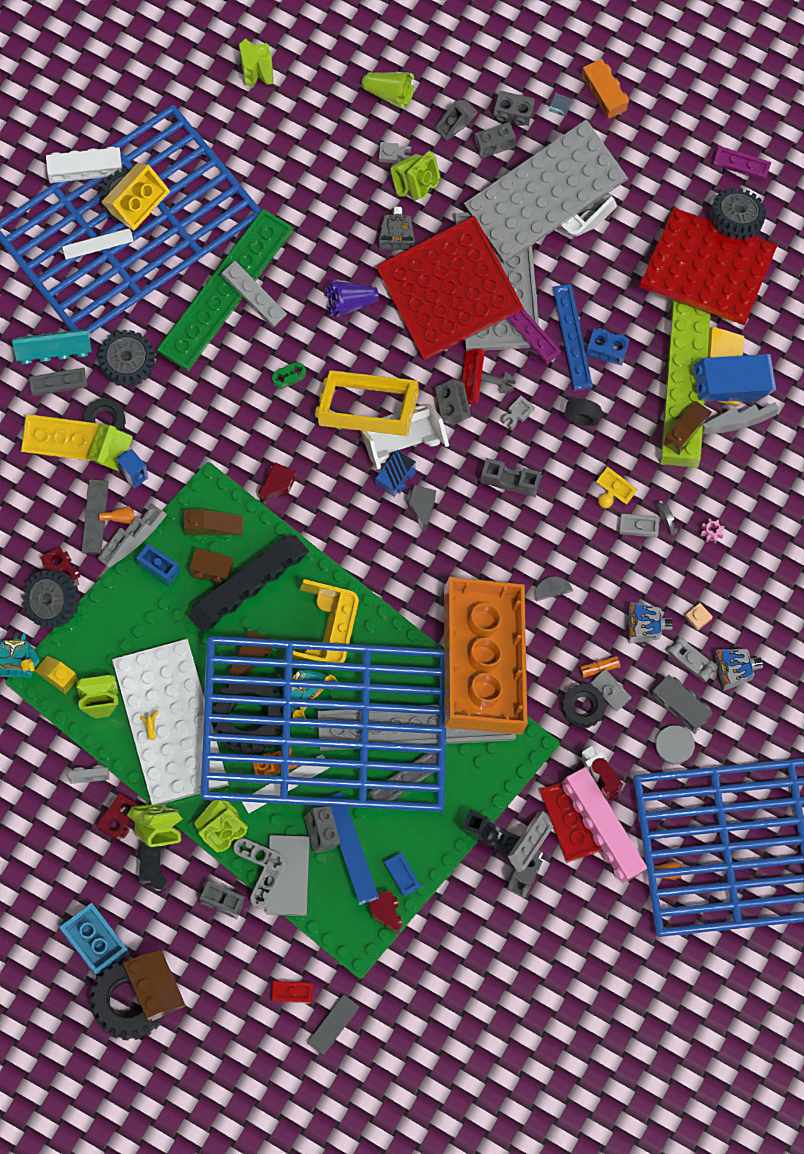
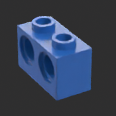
M593 329L586 356L622 366L630 339L622 334L608 333L604 329ZM602 341L604 344L597 345L595 342ZM614 346H619V347H621L622 349H621V350H615L613 347H614Z

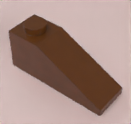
M696 401L669 431L663 445L680 455L711 415L712 411Z
M185 510V535H243V516L208 510Z
M250 630L246 638L269 639ZM242 646L237 657H269L273 647ZM233 664L228 676H246L257 666Z

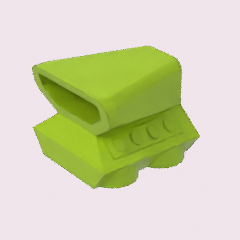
M244 39L239 43V53L245 85L253 88L258 77L267 85L273 84V67L269 45L267 43L253 45L247 39Z
M430 151L424 156L414 154L390 168L397 195L406 196L410 192L414 201L419 198H425L429 188H435L441 178L436 157Z
M105 675L77 681V690L81 698L78 703L80 710L93 718L109 717L118 705V697L116 695L119 692L115 677Z
M213 800L194 822L199 835L217 853L227 850L234 839L243 837L248 829V825L239 818L237 809L229 801Z
M148 804L132 807L127 814L128 817L135 821V836L147 846H163L181 841L180 832L172 828L182 820L177 809L166 808V805Z

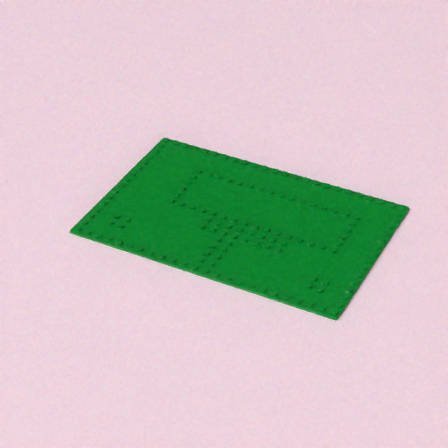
M207 462L162 510L167 515L157 528L137 548L104 573L81 598L79 606H75L78 611L76 614H73L75 617L69 620V623L64 624V626L55 627L35 649L39 658V663L34 667L35 670L49 656L62 662L74 671L78 679L77 681L105 675L114 676L119 693L116 695L118 697V705L109 717L93 718L80 710L78 703L81 698L77 690V681L64 694L38 673L32 671V678L9 677L6 680V685L102 766L108 767V770L144 801L152 804L112 659L188 639L205 699L207 638L209 636L246 638L250 630L273 640L323 642L329 613L318 608V594L299 590L304 579L353 591L357 594L359 602L349 644L444 649L211 462ZM185 510H208L243 516V535L186 536L184 529ZM296 535L310 551L300 564L289 567L277 581L266 584L256 597L245 600L235 613L224 616L214 629L202 633L188 615L193 610L192 606L196 602L203 600L219 585L213 584L207 579L197 580L190 575L189 569L196 548L232 557L234 565L229 578L231 579L240 569L247 567L255 561L261 553L267 552L275 546L281 538ZM147 544L179 564L180 573L169 587L138 566L136 558ZM215 644L214 655L237 657L242 646ZM273 647L270 656L265 658L283 659L285 648ZM293 649V651L300 652V653H304V654H305V652H306V650H307V649ZM347 652L343 663L363 664V653ZM371 653V665L440 669V657ZM214 663V675L228 676L233 664ZM257 666L245 677L278 678L277 676L285 667ZM292 668V675L294 676L299 670H305V668ZM307 669L323 673L327 676L333 675L338 682L362 683V672ZM370 672V684L439 688L440 676ZM213 683V694H219V690L222 687L227 688L226 683ZM273 686L276 688L277 693H280L279 691L283 688L282 686ZM324 689L314 700L362 702V691ZM370 692L369 703L415 706L439 705V695ZM238 704L233 708L230 715L267 717V712L262 705ZM307 707L303 713L306 719H318V711L346 709ZM527 716V726L522 735L515 734L516 739L513 741L446 744L445 805L442 812L348 807L377 894L392 891L393 897L397 896L399 908H395L397 916L401 915L403 927L400 928V933L477 844V841L469 837L462 829L469 811L485 815L494 823L559 747V740L529 716ZM232 723L236 729L244 732L255 731L264 725ZM290 726V737L319 739V727ZM216 741L220 753L236 754L235 750L229 751L226 749L225 744ZM274 744L271 749L265 748L264 753L259 754L257 751L253 752V755H264L269 752L271 754L282 750V745ZM290 745L294 757L316 758L323 754L325 759L360 761V749L320 751V747ZM368 750V761L413 763L427 753ZM222 761L225 773L256 775L253 763ZM297 765L296 768L290 769L289 773L301 767L302 765ZM330 767L312 778L359 780V769ZM367 769V781L385 782L400 771ZM281 772L270 776H281ZM437 773L432 774L421 783L437 784ZM228 781V786L208 792L253 794L271 783ZM298 785L288 791V796L325 798L342 792L344 799L359 800V788ZM367 789L366 800H372V798L369 795V792L373 789ZM407 791L393 802L437 804V792ZM199 793L163 804L166 805V808L178 810L182 820L174 826L252 891L264 867L238 856L234 851L235 842L243 838L269 849L270 835L310 837L304 816L313 808L326 807L266 803L248 813L242 802L229 801L237 809L239 818L248 825V829L243 837L234 839L227 850L217 853L202 839L194 824L213 800H203ZM310 840L307 916H282L354 976L362 979L399 934H394L372 919L369 902L359 904L340 846L338 845L332 851L314 853ZM240 846L239 848L240 850H245L251 854L252 850L248 849L246 846ZM259 851L256 854L258 861L265 858V851ZM401 852L421 885V888L403 897L384 864L385 861ZM268 877L264 881L265 886H268ZM261 887L260 890H262L263 892L265 891L267 893V890Z

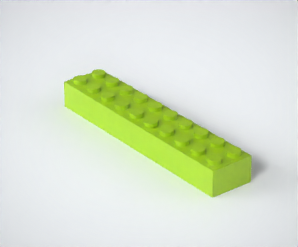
M672 299L660 464L698 468L701 458L703 425L680 455L663 444L669 431L696 401L704 406V400H699L696 390L694 364L708 357L710 313Z

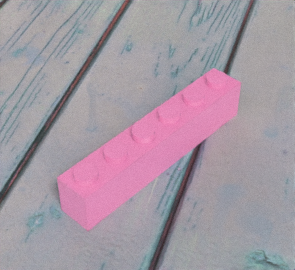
M585 767L566 777L562 782L563 790L571 797L575 810L582 815L583 823L587 829L591 830L595 843L601 846L605 860L611 863L614 868L616 878L624 884L642 874L647 869V866L588 769Z

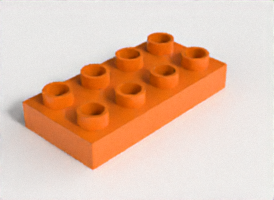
M454 577L448 578L444 587L445 728L520 735L527 726L525 585Z

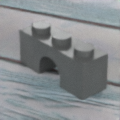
M486 458L481 483L536 497L542 472L523 468L522 471H513L505 467L504 462Z

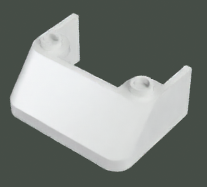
M611 196L597 211L588 210L581 217L576 215L561 226L572 236H579L596 228L617 207L615 199Z
M430 404L415 407L408 436L361 431L370 459L377 469L381 468V463L387 461L389 453L422 442L429 446L439 445L440 442L445 447L449 446L443 420ZM400 412L382 418L398 420Z

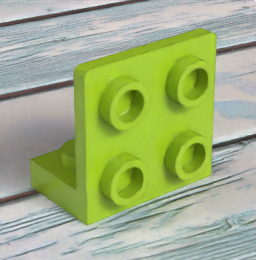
M100 423L87 459L119 471L117 459L124 451L128 452L133 437L116 430V427Z

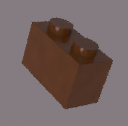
M196 548L189 569L190 575L197 580L207 579L213 584L221 585L229 580L234 561L232 557Z

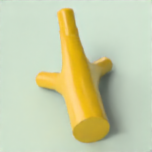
M155 710L152 717L148 715V719L143 716L140 717V720L146 725L148 740H156L155 720L159 713L158 710Z

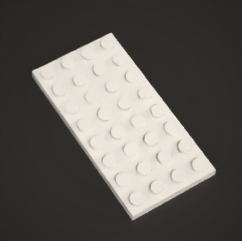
M188 639L112 659L152 805L164 804L199 794L201 791L205 699ZM155 710H158L159 713L155 720L156 740H148L146 725L140 720V717L143 716L148 719V715L152 717ZM211 724V733H214L213 727H212V724ZM211 741L210 753H220L216 741ZM210 761L209 772L225 773L222 761ZM209 780V791L228 786V781Z

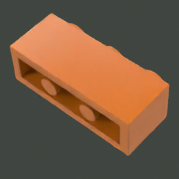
M600 59L583 67L582 77L607 119L626 111L629 102L628 96L625 92L621 91L620 83L617 78L612 76L610 66L605 64L603 59Z

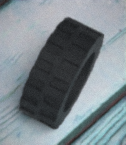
M106 398L96 399V401L91 402L86 407L83 415L84 422L96 423L95 419L99 413L109 412L114 417V422L111 426L116 427V430L121 432L125 429V413L117 401Z
M585 683L574 685L573 688H570L565 694L562 703L563 715L566 717L567 722L573 724L572 726L574 727L577 726L582 729L595 726L598 721L600 722L606 707L603 693L597 687ZM580 697L589 698L593 702L592 712L587 715L577 713L574 708L575 701Z

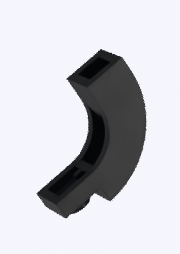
M471 810L462 827L469 837L504 855L505 853L510 854L521 836L497 827L487 816Z

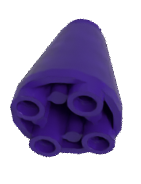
M331 280L329 286L325 287V296L329 300V316L339 317L372 305L379 298L377 288L370 285Z

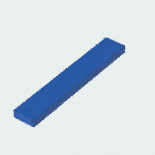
M572 285L554 286L553 293L573 389L576 391L592 388L593 385Z
M340 792L325 798L344 799V796ZM331 806L341 842L339 846L359 904L379 899L348 807Z

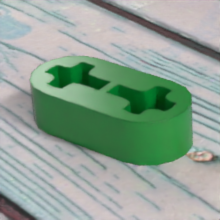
M296 362L277 370L272 376L273 385L278 389H283L302 381L306 376V368L302 363ZM294 369L301 370V374L295 373ZM278 377L284 378V382L277 381Z

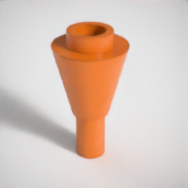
M130 506L109 513H99V521L112 520L131 524V521L135 519L134 509H130Z

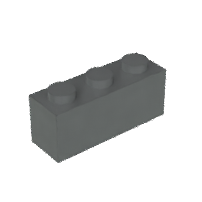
M668 674L653 690L652 697L694 734L711 718V708L706 703H701L697 700L696 695L691 690H686L682 686L681 681L676 677L672 678Z

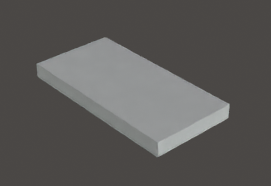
M270 835L269 849L284 856L288 865L267 907V915L307 916L310 837ZM270 858L269 860L276 866H281L282 862H280V859L279 861H275L272 858ZM268 876V886H271L274 883L273 876Z

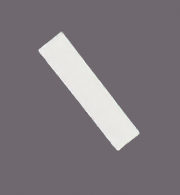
M129 228L62 246L65 258L70 259L133 242L134 240Z

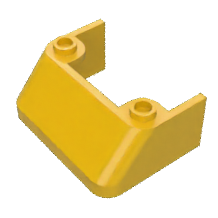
M304 579L299 590L318 594V608L329 613L323 643L349 644L359 602L357 594L353 591ZM307 649L304 654L293 651V660L343 663L347 652Z

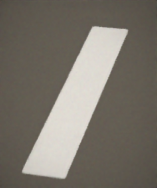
M323 754L320 755V756H318V757H316V758H319V759H325V757L323 756ZM301 766L290 772L289 777L312 778L330 767ZM269 784L253 794L280 796V784ZM288 784V791L295 788L298 785ZM242 802L248 813L266 804Z

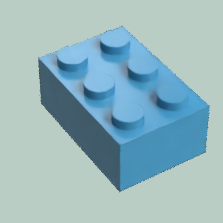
M92 903L59 927L63 935L96 977L102 974L104 968L107 967L109 969L112 967V963H119L129 955L126 946Z

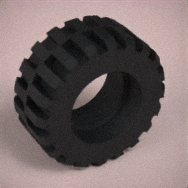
M227 683V688L222 687L219 690L220 695L282 698L273 686ZM213 702L212 714L230 715L233 708L239 703ZM262 705L267 712V717H283V706ZM212 722L214 733L281 737L282 725L264 724L255 731L244 732L236 729L230 722ZM220 742L225 744L226 749L229 751L233 749L236 751V754L245 752L247 755H253V752L257 751L261 754L264 753L265 748L271 749L274 744Z
M112 963V967L109 969L107 967L104 968L100 976L97 975L95 978V984L90 990L91 997L89 1000L92 1014L97 1024L105 1033H109L111 1037L116 1039L119 1037L126 1041H129L131 1038L138 1040L143 1035L147 1037L154 1028L157 1029L160 1026V1021L164 1020L165 1016L148 1023L144 1011L133 1018H121L111 1009L110 997L113 991L118 986L131 982L123 963Z

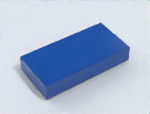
M402 852L384 862L403 897L421 888Z

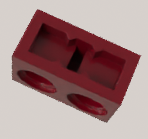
M59 547L40 557L46 571L57 570L65 572V574L71 576L70 579L75 581L73 586L80 585L78 578H80L79 572L76 567H71L69 562L72 560L67 551L63 552L62 548ZM56 559L62 560L59 565L52 564Z
M119 793L98 823V829L119 842L121 838L124 839L129 833L130 829L128 828L131 823H135L127 814H122L121 810L124 807L132 808L139 805ZM113 823L120 824L118 830H110V826Z

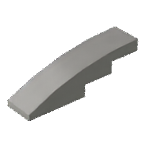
M775 402L761 410H758L756 405H753L741 413L736 408H733L703 424L702 434L724 433L761 423L776 416L779 407Z
M152 504L142 519L136 516L126 531L122 528L117 531L98 559L110 568L137 548L157 528L167 514Z

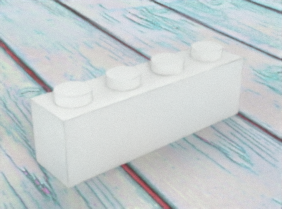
M119 147L46 155L50 183L109 177L110 174L115 175L117 170L122 172Z

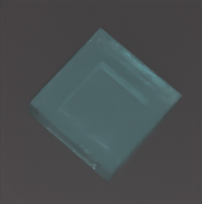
M555 93L549 111L566 117L573 99Z

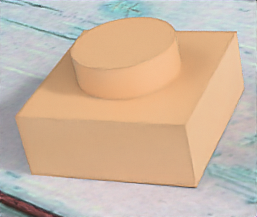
M701 603L685 615L686 619L697 631L713 618Z

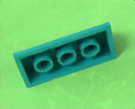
M89 329L17 337L12 340L16 361H21V364L32 363V359H40V362L50 361L51 357L58 356V359L70 358L69 355L77 354V357L88 356V352H92Z

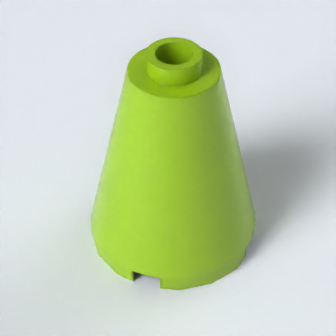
M370 72L367 76L363 77L362 85L366 91L398 108L405 109L404 105H409L412 99L414 85H411V80L415 79L414 75L409 72Z

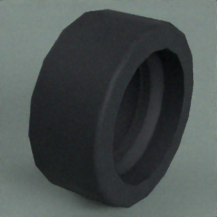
M572 398L567 401L564 416L575 424L594 426L599 423L602 408L591 400Z

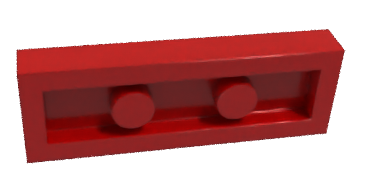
M481 348L466 351L462 382L465 385L468 405L479 402L485 351Z

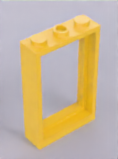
M329 371L328 378L324 379V392L320 393V406H317L315 416L319 420V426L408 436L419 395L418 381ZM335 387L405 394L399 419L393 420L329 412Z

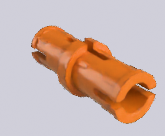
M617 656L605 660L598 659L594 663L580 666V672L582 677L585 678L600 674L605 669L609 671L620 668V662Z

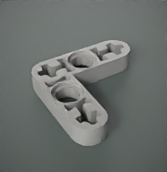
M239 839L234 844L235 853L243 859L264 867L252 892L251 903L258 909H265L270 904L288 865L287 860L275 851L247 839ZM240 846H246L252 850L251 854L245 850H240ZM259 851H265V858L258 861L256 854ZM270 858H272L275 861H279L280 859V862H282L281 866H276L275 864L270 862ZM268 876H273L274 883L271 886H265L264 884ZM261 887H263L265 890L269 891V893H266L265 891L263 892L262 890H260ZM262 896L265 899L264 902H258L256 900L257 897Z

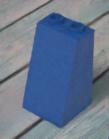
M770 354L703 358L694 364L696 390L699 400L756 403L776 391Z

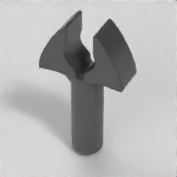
M507 372L501 378L482 373L481 381L498 385L500 387L499 393L513 391L514 387L506 386L505 383L515 384L516 381Z

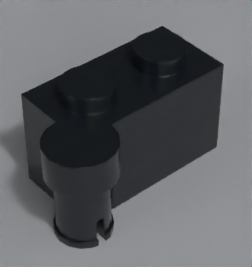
M142 842L139 872L140 885L152 886L156 892L163 893L167 887V879L161 874L163 846L149 847Z

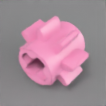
M709 519L707 525L702 524L701 528L704 531L701 532V536H705L706 542L713 541L716 543L717 538H723L724 534L721 532L724 530V526H720L719 520L712 521Z

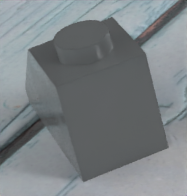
M467 100L455 101L436 125L435 129L447 141L468 126L478 112Z
M414 485L413 491L409 490L407 496L409 509L421 529L427 531L436 499V490Z

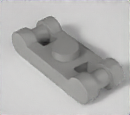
M681 636L676 640V644L667 650L670 656L703 682H707L710 678L709 675L718 669L714 662L709 661ZM681 649L686 651L684 655L679 653ZM701 665L706 667L703 671L699 669Z

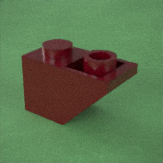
M275 462L273 468L270 467L266 474V478H268L266 483H262L259 488L260 501L264 503L289 494L297 478L296 471Z
M392 891L379 893V899L369 902L372 919L394 934H400V928L403 927L401 915L397 916L395 908H399L397 896L393 897Z

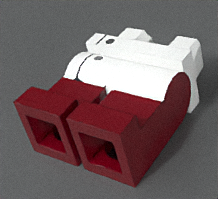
M592 746L583 751L581 761L585 765L584 768L588 769L607 802L620 795L623 783L604 759V754L602 752L597 754Z

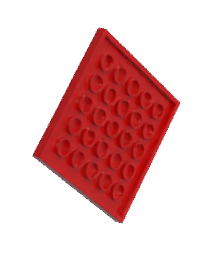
M674 207L639 287L745 326L778 245L757 237L751 238L750 236L748 239H744L743 236L741 240L737 239V236H734V239H732L730 234L724 236L723 231L718 232L717 227L714 228L713 222Z
M475 215L376 266L424 360L524 310Z

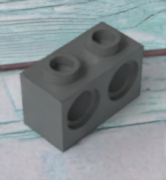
M500 90L494 109V118L500 121L514 122L520 126H529L535 99Z
M510 122L475 133V146L481 159L515 148L516 136Z
M452 379L435 387L436 399L440 408L439 414L443 422L455 425L471 418L463 382Z
M331 806L313 808L304 816L314 853L332 851L341 843Z
M208 881L200 897V902L202 905L237 920L245 904V897Z

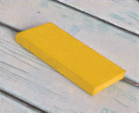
M716 327L709 328L707 358L743 356L744 336ZM718 401L735 407L740 405V402Z
M26 414L21 452L91 461L87 458L99 424Z

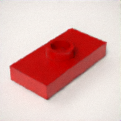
M273 981L272 1002L312 1004L313 983Z

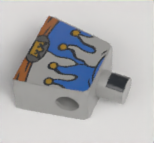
M630 603L629 643L658 640L661 637L662 630H672L673 619L661 618V608Z
M747 649L717 650L715 654L723 691L751 681L754 677V670L763 668L761 657L750 659Z

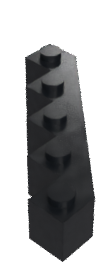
M296 535L284 536L275 546L267 552L261 553L255 561L247 567L240 569L235 576L223 585L217 586L203 600L196 602L192 606L193 610L188 615L202 633L214 629L224 616L235 613L245 600L256 597L266 584L277 581L289 567L300 564L310 551Z

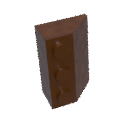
M162 951L143 954L123 963L148 1023L186 1006Z

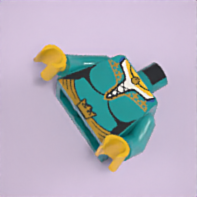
M17 632L13 641L4 640L1 642L0 677L32 678V671H35L34 667L39 663V658L35 649L25 641L26 635L24 633Z
M285 668L277 676L278 678L284 679ZM307 669L299 670L294 676L292 675V679L338 682L333 675L327 676L323 673ZM284 687L279 691L282 698L284 697ZM292 687L291 699L314 700L324 689ZM291 706V717H303L306 719L303 711L307 707Z

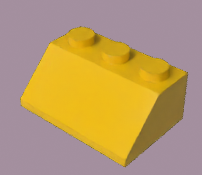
M137 163L104 198L102 203L113 216L130 229L135 230L166 197L170 190L148 164Z

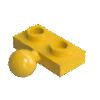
M609 467L604 470L596 481L608 490L607 493L600 495L598 503L602 508L611 507L614 496L627 505L638 491L636 487Z

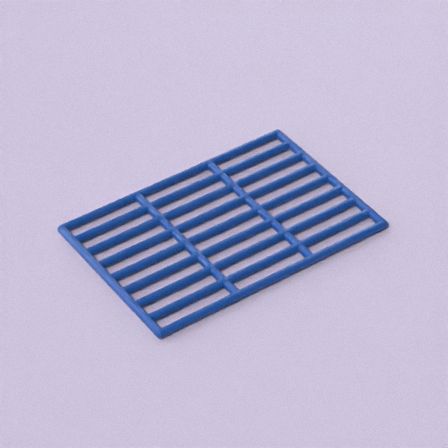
M175 105L169 106L110 146L115 148L123 147L171 114L178 120L125 156L120 150L122 167L124 166L129 171L130 168L134 167L130 163L132 160L181 127H184L189 133L145 164H148L151 168L192 140H195L200 147L157 176L162 181L204 152L210 161L168 188L170 192L162 201L214 166L219 169L221 174L169 209L161 201L157 207L162 214L132 233L133 240H137L166 219L173 227L119 263L113 255L133 242L100 250L102 255L49 291L43 282L81 256L70 259L65 258L39 277L32 271L40 263L63 249L62 246L69 245L85 233L92 239L118 232L126 227L125 224L118 222L97 236L92 228L109 217L107 212L104 211L88 223L81 216L102 202L101 193L77 210L71 203V201L107 177L91 179L67 196L64 195L60 188L71 181L54 183L0 220L1 229L53 193L60 200L6 237L0 230V242L71 331L79 330L75 325L76 322L130 287L135 295L85 328L89 329L90 334L252 224L262 211ZM225 179L232 185L228 190L181 222L175 218V213ZM236 192L243 198L242 201L191 236L184 229ZM65 206L70 214L19 249L16 250L10 243ZM246 206H249L254 212L202 249L195 242ZM76 220L81 226L29 263H26L21 257L72 221ZM176 233L181 235L184 239L182 242L131 277L126 272V267ZM189 246L195 254L141 290L135 283ZM106 260L113 266L112 269L59 304L53 297ZM116 274H119L124 280L72 317H69L64 311Z
M209 636L207 638L201 799L442 812L444 810L446 763L444 650ZM215 644L285 648V659L214 655ZM293 649L363 653V664L293 660ZM371 653L440 657V669L371 665ZM214 663L285 667L284 679L214 675ZM292 668L362 672V683L292 679ZM370 672L440 676V687L370 684ZM213 683L284 687V697L213 694ZM292 687L362 691V702L291 699ZM370 692L439 695V707L369 703ZM212 702L283 706V717L212 714ZM291 706L361 710V722L291 718ZM369 711L439 715V726L369 722ZM211 721L282 725V737L211 733ZM290 726L361 730L360 741L290 737ZM369 730L438 734V745L368 742ZM211 741L282 745L281 756L210 753ZM290 745L360 749V761L289 757ZM368 750L438 753V765L368 761ZM210 761L281 764V776L209 772ZM289 765L358 768L359 780L289 777ZM367 769L437 773V784L367 781ZM209 780L280 784V796L208 792ZM288 784L359 788V800L288 796ZM367 789L437 792V804L366 800Z
M804 758L640 774L633 777L654 923L658 937L804 922V914L742 920L740 912L742 908L804 902V894L739 901L737 889L803 883L804 874L735 881L734 870L797 863L804 864V816L802 809L804 797H800L799 786L804 785V777L797 778L796 767L804 766ZM788 768L789 779L720 786V774ZM710 775L713 787L643 793L642 782ZM791 787L792 798L723 805L722 793ZM714 794L716 805L646 812L645 801ZM794 806L796 816L726 824L725 812ZM717 813L719 825L650 832L647 821ZM797 825L799 836L729 843V831ZM720 832L722 843L652 851L650 839ZM792 844H800L802 855L732 862L731 851ZM723 852L725 862L655 870L653 859ZM726 871L728 881L725 883L657 889L656 878ZM729 890L731 902L660 909L659 897ZM723 910H732L734 921L663 929L662 917Z

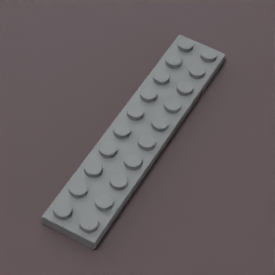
M422 705V706L439 707V705ZM361 710L318 711V719L361 722ZM369 711V722L439 726V715ZM319 727V739L360 741L361 730ZM446 728V744L513 741L516 739L515 734ZM369 730L368 742L438 745V734ZM320 747V751L346 750V749H349V748Z

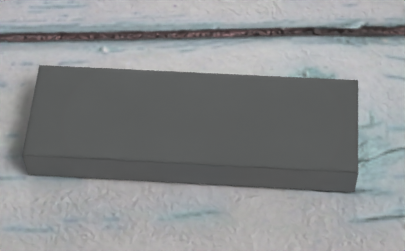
M85 368L29 377L32 396L88 387Z
M343 995L307 1044L324 1056L359 1010L360 1006Z

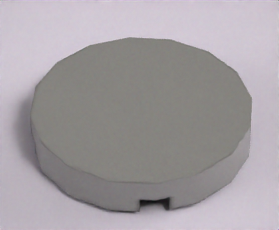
M669 726L663 729L656 740L657 753L664 762L672 765L682 764L692 756L695 748L692 734L686 728L680 726Z

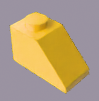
M49 656L35 670L36 673L64 694L78 680L74 671L62 662Z

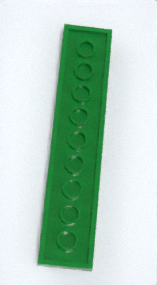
M263 209L159 346L157 353L188 372L243 299L221 276L222 272L236 261L256 282L292 234L294 227Z

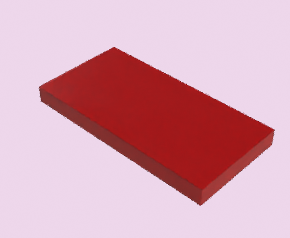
M562 782L539 790L566 864L603 851L601 846L595 843L591 830L587 829L584 825L580 812L575 810L571 797L564 792Z

